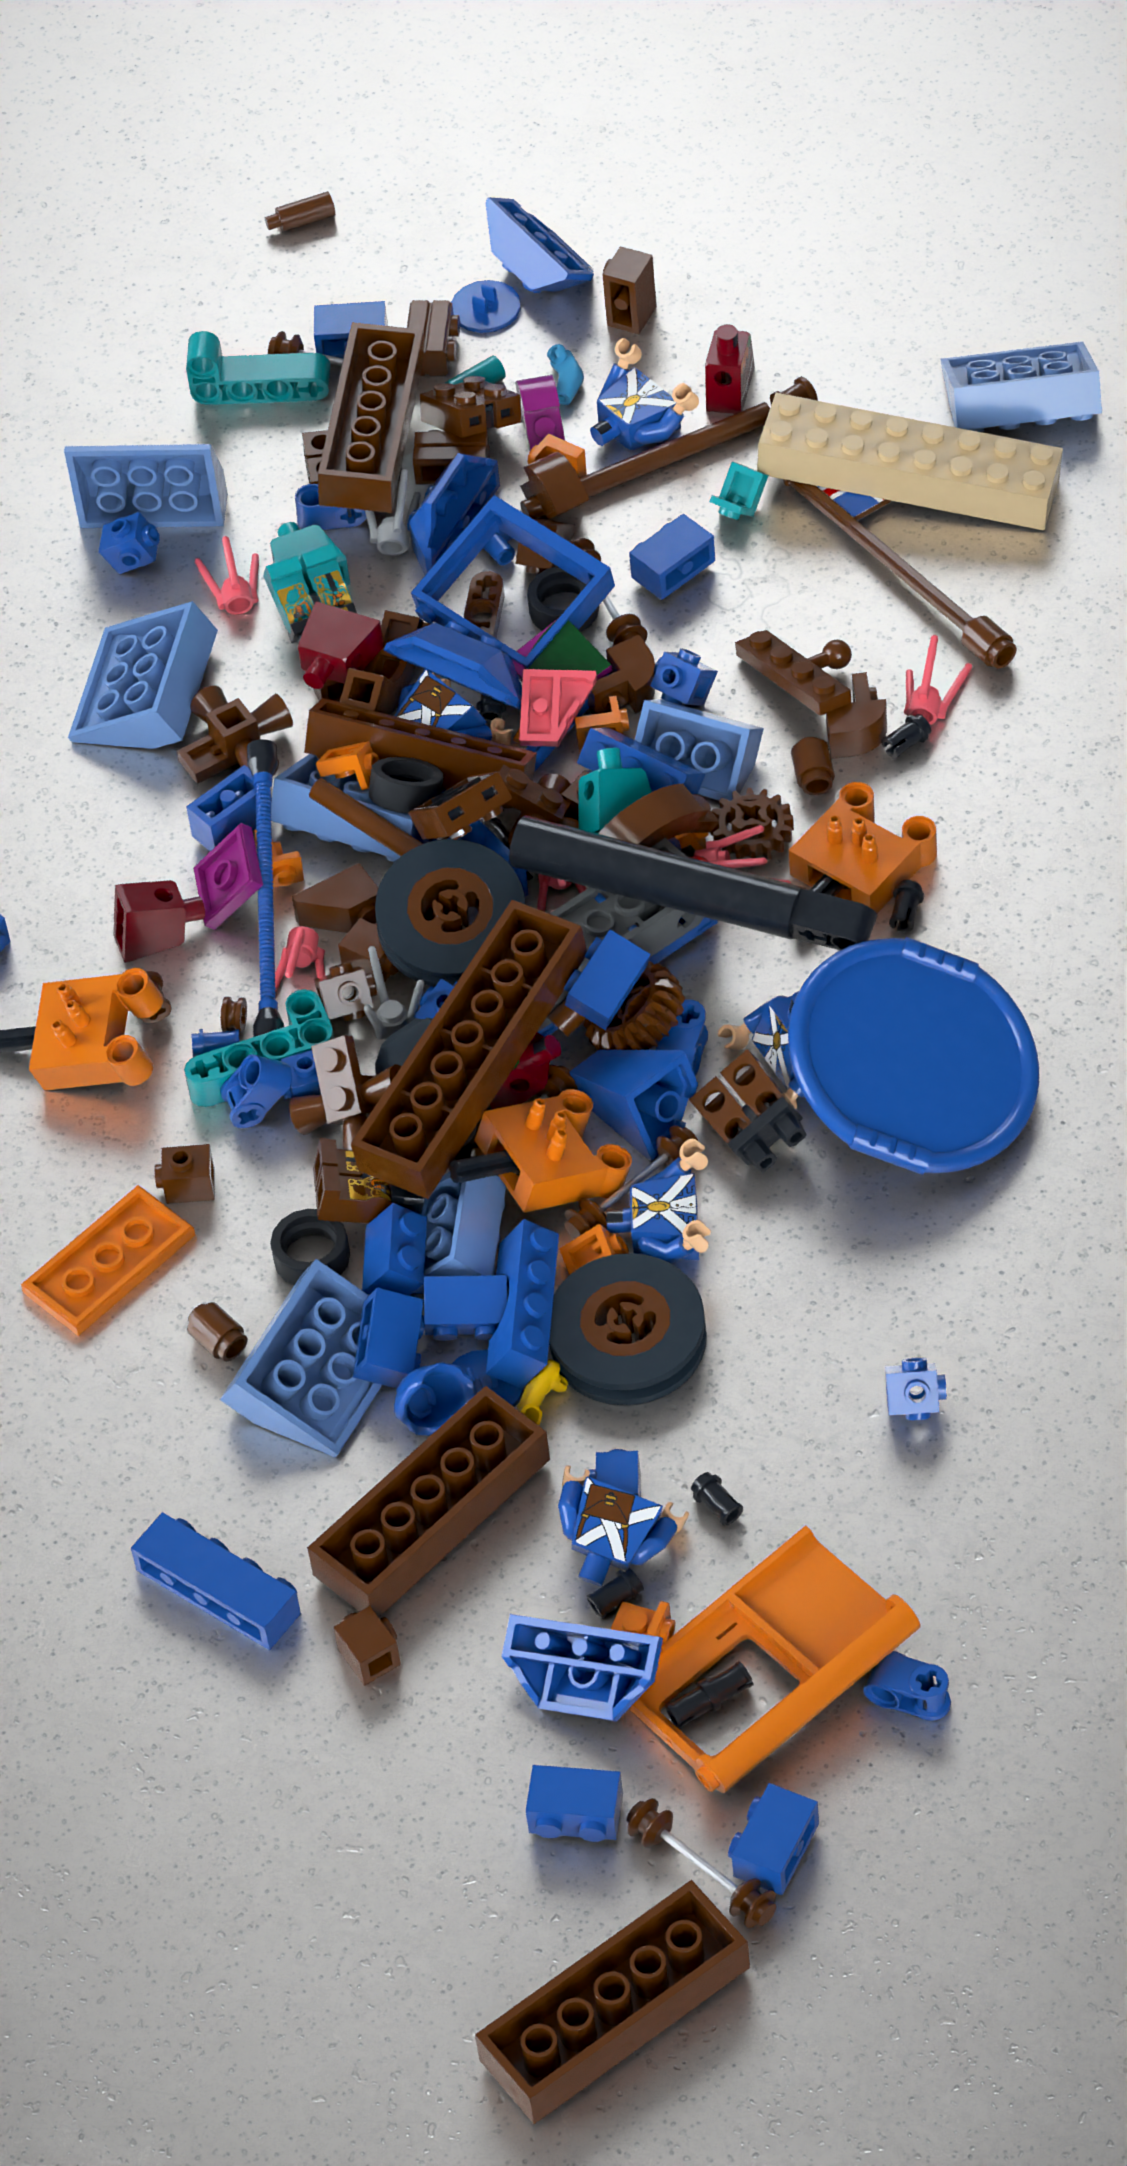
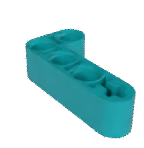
M199 331L193 333L188 339L186 372L192 399L200 404L221 405L317 401L325 398L329 393L331 363L325 355L320 353L222 356L221 344L215 334L208 331Z
M303 989L297 990L288 996L285 1005L289 1026L191 1058L184 1068L191 1101L201 1107H210L225 1102L221 1097L220 1088L239 1068L244 1058L248 1055L254 1054L281 1061L283 1058L310 1051L313 1045L334 1039L332 1025L317 993Z

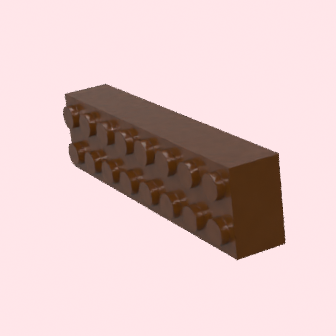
M511 900L350 1145L360 1172L429 1199L448 1170L449 1164L455 1159L481 1119L483 1112L487 1110L563 993L570 976L585 959L587 948L581 925Z

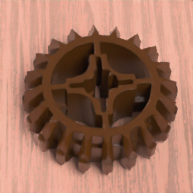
M649 961L646 969L607 1029L604 1030L588 1019H585L583 1023L587 1030L585 1035L597 1050H649L653 1046L658 1048L659 1041L664 1037H669L668 1031L671 1027L679 1024L676 1017L683 1013L684 1009L681 1004L686 999L682 993L683 987L666 967Z

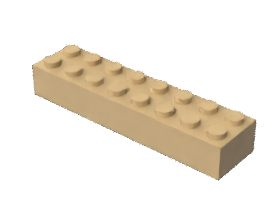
M776 393L758 443L757 471L767 474L769 477L1045 530L1060 479L1063 448Z

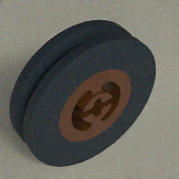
M444 839L419 845L397 859L385 873L379 885L375 912L378 937L383 951L400 972L416 982L423 980L424 985L435 987L440 979H443L453 985L455 981L458 982L511 900L525 904L521 882L514 869L503 857L478 843L459 839ZM433 902V920L427 921L423 915L427 907ZM475 907L479 913L475 921L469 925L468 908Z
M634 1253L602 1257L575 1270L561 1283L554 1293L549 1339L552 1360L560 1364L559 1374L565 1377L568 1385L592 1400L612 1405H636L657 1400L683 1385L693 1375L703 1358L707 1333L701 1296L692 1280L679 1268L667 1261L649 1255ZM619 1315H621L622 1324H619ZM631 1334H634V1335H635V1342H634V1343H632V1335H631Z

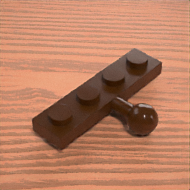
M768 630L754 632L749 637L735 642L736 655L819 716L852 703L851 690L822 670V668L827 666L838 670L849 664L852 651L845 641L839 639L831 640L825 644L821 653L809 658H805Z

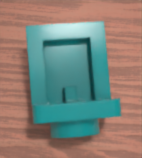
M731 462L720 495H711L709 502L720 506L718 513L736 520H739L740 515L754 517L769 475L742 464Z

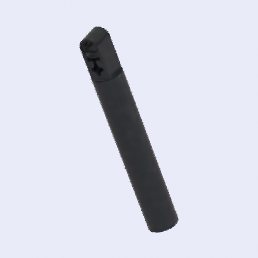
M527 815L523 816L518 822L511 841L509 859L510 865L514 868L787 939L794 938L836 950H842L851 945L869 941L877 919V913L872 908L858 902Z

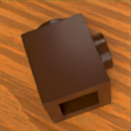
M210 1144L162 1148L161 1164H155L154 1172L156 1188H163L167 1204L215 1200V1167Z
M370 1606L358 1613L354 1612L345 1616L339 1624L333 1627L338 1651L364 1686L401 1665L396 1642L397 1634L392 1624L386 1617L379 1619Z

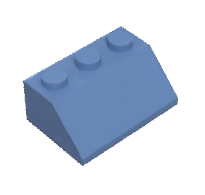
M661 699L644 700L635 740L705 773L698 792L699 795L716 800L724 798L731 801L733 800L732 792L737 791L740 794L755 766L764 728Z
M450 1172L442 1177L429 1199L425 1198L421 1215L427 1217L424 1276H480L495 1274L494 1263L497 1245L500 1241L499 1230L502 1212L505 1208L504 1197L506 1186L500 1177L495 1175L455 1183L451 1180ZM424 1284L413 1293L424 1294Z

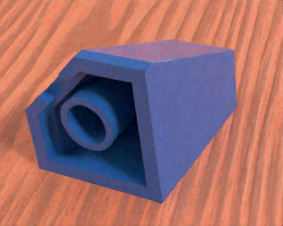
M599 1049L569 1071L578 1090L586 1093L592 1099V1112L645 1158L651 1161L659 1156L656 1145L657 1137L665 1136L669 1139V1129L671 1126L677 1125L681 1128L686 1126V1122L682 1121L688 1099L696 1094L698 1082L687 1055L681 1050Z

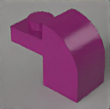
M553 375L517 380L515 382L516 392L520 394L521 418L524 419L529 451L535 445H539L548 433L565 440L559 409L560 403Z

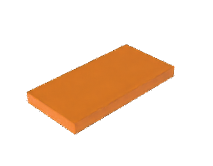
M137 1185L21 1284L22 1291L79 1336L196 1236L194 1227L141 1186Z

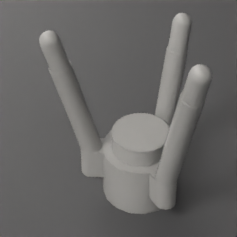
M406 468L401 470L395 517L383 519L382 524L377 527L374 512L365 510L370 529V542L377 543L378 550L385 555H399L409 549L410 531L407 529V522L411 512L418 509L421 494L420 492L414 493L404 524L403 513L408 470Z
M370 946L368 948L370 962L381 1006L377 1013H375L372 1007L367 1004L364 1006V1011L375 1029L376 1038L386 1040L391 1034L415 1019L414 1016L418 1011L423 993L424 981H417L407 1012L400 1002L388 999L376 948Z

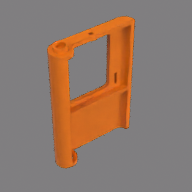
M805 1525L662 1644L655 1682L629 1710L696 1770L695 1774L698 1780L708 1791L713 1792L717 1789L719 1792L725 1793L921 1628V1624L915 1612L902 1598L895 1594H892L887 1599L882 1597L815 1538L812 1530ZM747 1639L752 1640L797 1679L799 1685L721 1752L710 1756L661 1713V1709L740 1642Z

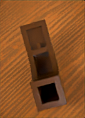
M385 610L381 623L384 646L364 671L349 668L340 699L341 703L388 715L395 711L398 707L401 690L410 685L416 666L392 656L384 651L386 643L421 629L424 621L420 617Z
M682 783L660 788L638 799L616 815L598 834L652 847L664 838L669 840L684 833H711L720 821L710 811V804L703 797L691 794Z

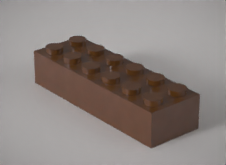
M352 322L318 471L320 506L392 513L423 366V329Z
M485 1386L307 1547L313 1576L359 1612L370 1606L376 1615L380 1617L550 1460L547 1431Z
M691 1879L476 2033L475 2039L479 2060L531 2122L536 2124L750 1968L748 1941Z

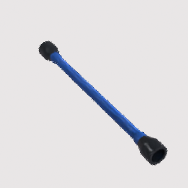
M266 739L254 740L247 745V765L253 776V786L256 788L257 857L263 886L258 890L261 1000L258 1003V1014L253 1024V1037L284 1027L283 1020L278 1012V1002L275 1000L273 863L271 844L270 788L272 787L273 774L278 765L277 745L273 741Z

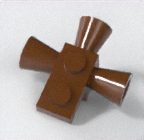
M219 686L205 687L193 697L190 709L193 714L208 724L209 735L177 750L178 760L197 784L238 763L241 767L243 765L248 767L247 745L254 740H259L262 735L293 727L290 711L283 699L276 693L250 713L239 698L228 703ZM278 760V765H277V767H276V769H275V772H274L273 776L275 775V773L277 772V770H278V768H279V760Z
M506 765L502 766L499 774L513 798L507 804L521 811L508 834L510 846L516 826L525 815L579 829V820L564 816L570 802L564 799L561 794L571 785L565 777L559 774H547L536 783L530 780L521 770L511 769Z
M343 1035L311 1046L321 1094L293 1097L290 1101L289 1111L293 1125L302 1135H308L326 1123L343 1125V1149L352 1150L351 1142L402 1066L394 1064L376 1076L361 1075L353 1036Z

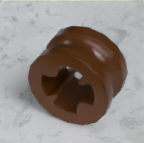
M229 996L224 997L220 1017L222 1031H229L230 1028L239 1029V1033L244 1032L247 1021L246 998L240 997L238 1001H233Z

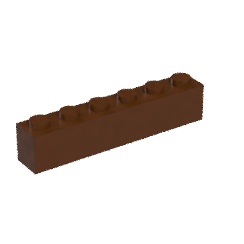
M322 698L309 710L304 753L316 755L318 759L330 749L369 741L372 751L378 755L379 760L388 757H407L426 761L438 767L443 772L442 789H448L471 775L500 772L503 765L511 769L521 770L533 781L537 752ZM507 803L502 805L503 808H514Z

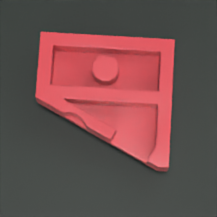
M523 669L520 746L559 747L597 682L596 671Z

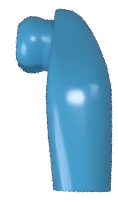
M556 344L548 350L547 357L550 360L551 366L559 375L556 387L559 403L569 405L581 387L584 375L571 351L566 350L561 344Z

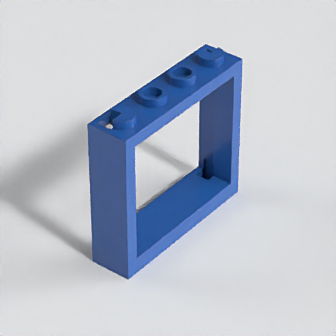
M493 495L411 591V595L416 607V614L429 624L435 622L447 627L450 621L469 629L468 637L480 641L482 635L496 640L503 644L501 651L528 669L568 620L579 630L615 587V583L609 566ZM498 530L586 584V587L527 657H524L438 602Z

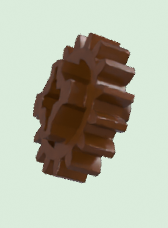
M747 788L746 795L743 796L737 791H733V800L729 801L721 798L719 800L720 809H712L711 812L720 821L710 833L713 836V841L759 825L764 826L762 833L722 848V851L728 850L729 855L736 853V859H743L744 856L758 858V856L763 855L767 860H771V851L775 850L783 853L784 842L792 841L794 820L790 812L789 803L781 804V796L779 794L768 798L767 789H763L759 795H756L752 788ZM774 820L777 823L775 828L772 826V821ZM729 823L731 824V827H732V829H731L730 831L727 829V825H728Z

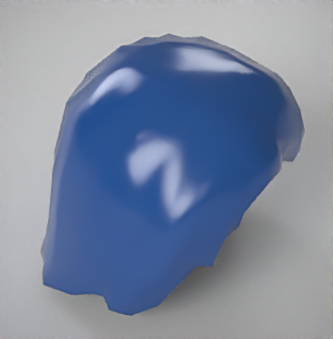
M444 1362L415 1369L401 1380L396 1390L394 1414L412 1433L431 1436L478 1393L474 1380L471 1376L464 1373L460 1366Z

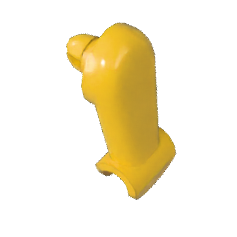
M548 1359L547 1365L527 1383L517 1406V1410L537 1425H540L542 1420V1411L539 1407L545 1395L551 1389L556 1392H565L567 1390L566 1386H568V1381L565 1377L559 1375L560 1364L552 1359Z

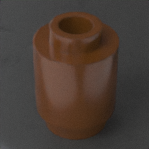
M816 737L801 739L791 749L797 784L808 795L824 794L832 788L835 778L828 744L823 739Z
M217 1303L200 1304L190 1313L187 1326L188 1334L214 1358H222L225 1362H229L239 1356L246 1347L248 1338L244 1335L243 1327Z

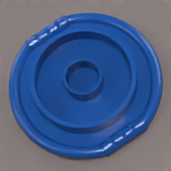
M905 937V939L885 938L864 941L844 948L823 961L805 980L794 1001L788 1026L789 1056L794 1075L804 1097L816 1115L834 1134L848 1144L850 1149L921 1175L924 1173H949L965 1170L992 1159L1005 1150L1026 1126L1033 1112L1039 1088V1061L1034 1038L1027 1021L1011 996L993 977L979 967V963L909 937Z

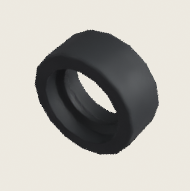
M558 566L548 568L536 575L529 584L527 593L532 623L543 631L557 620L565 610L544 606L542 602L549 596L561 592H572L579 595L586 587V584ZM599 606L579 628L580 632L589 628L596 620Z
M388 757L378 760L372 765L369 798L374 804L384 809L408 814V812L426 801L442 794L443 772L438 767L415 758Z
M309 1208L292 1212L280 1220L272 1232L270 1245L276 1271L285 1282L295 1285L303 1272L312 1264L313 1261L304 1262L288 1257L286 1252L293 1242L309 1235L324 1236L334 1242V1248L331 1252L319 1259V1261L340 1276L348 1266L350 1258L348 1237L342 1222L318 1220L317 1209Z

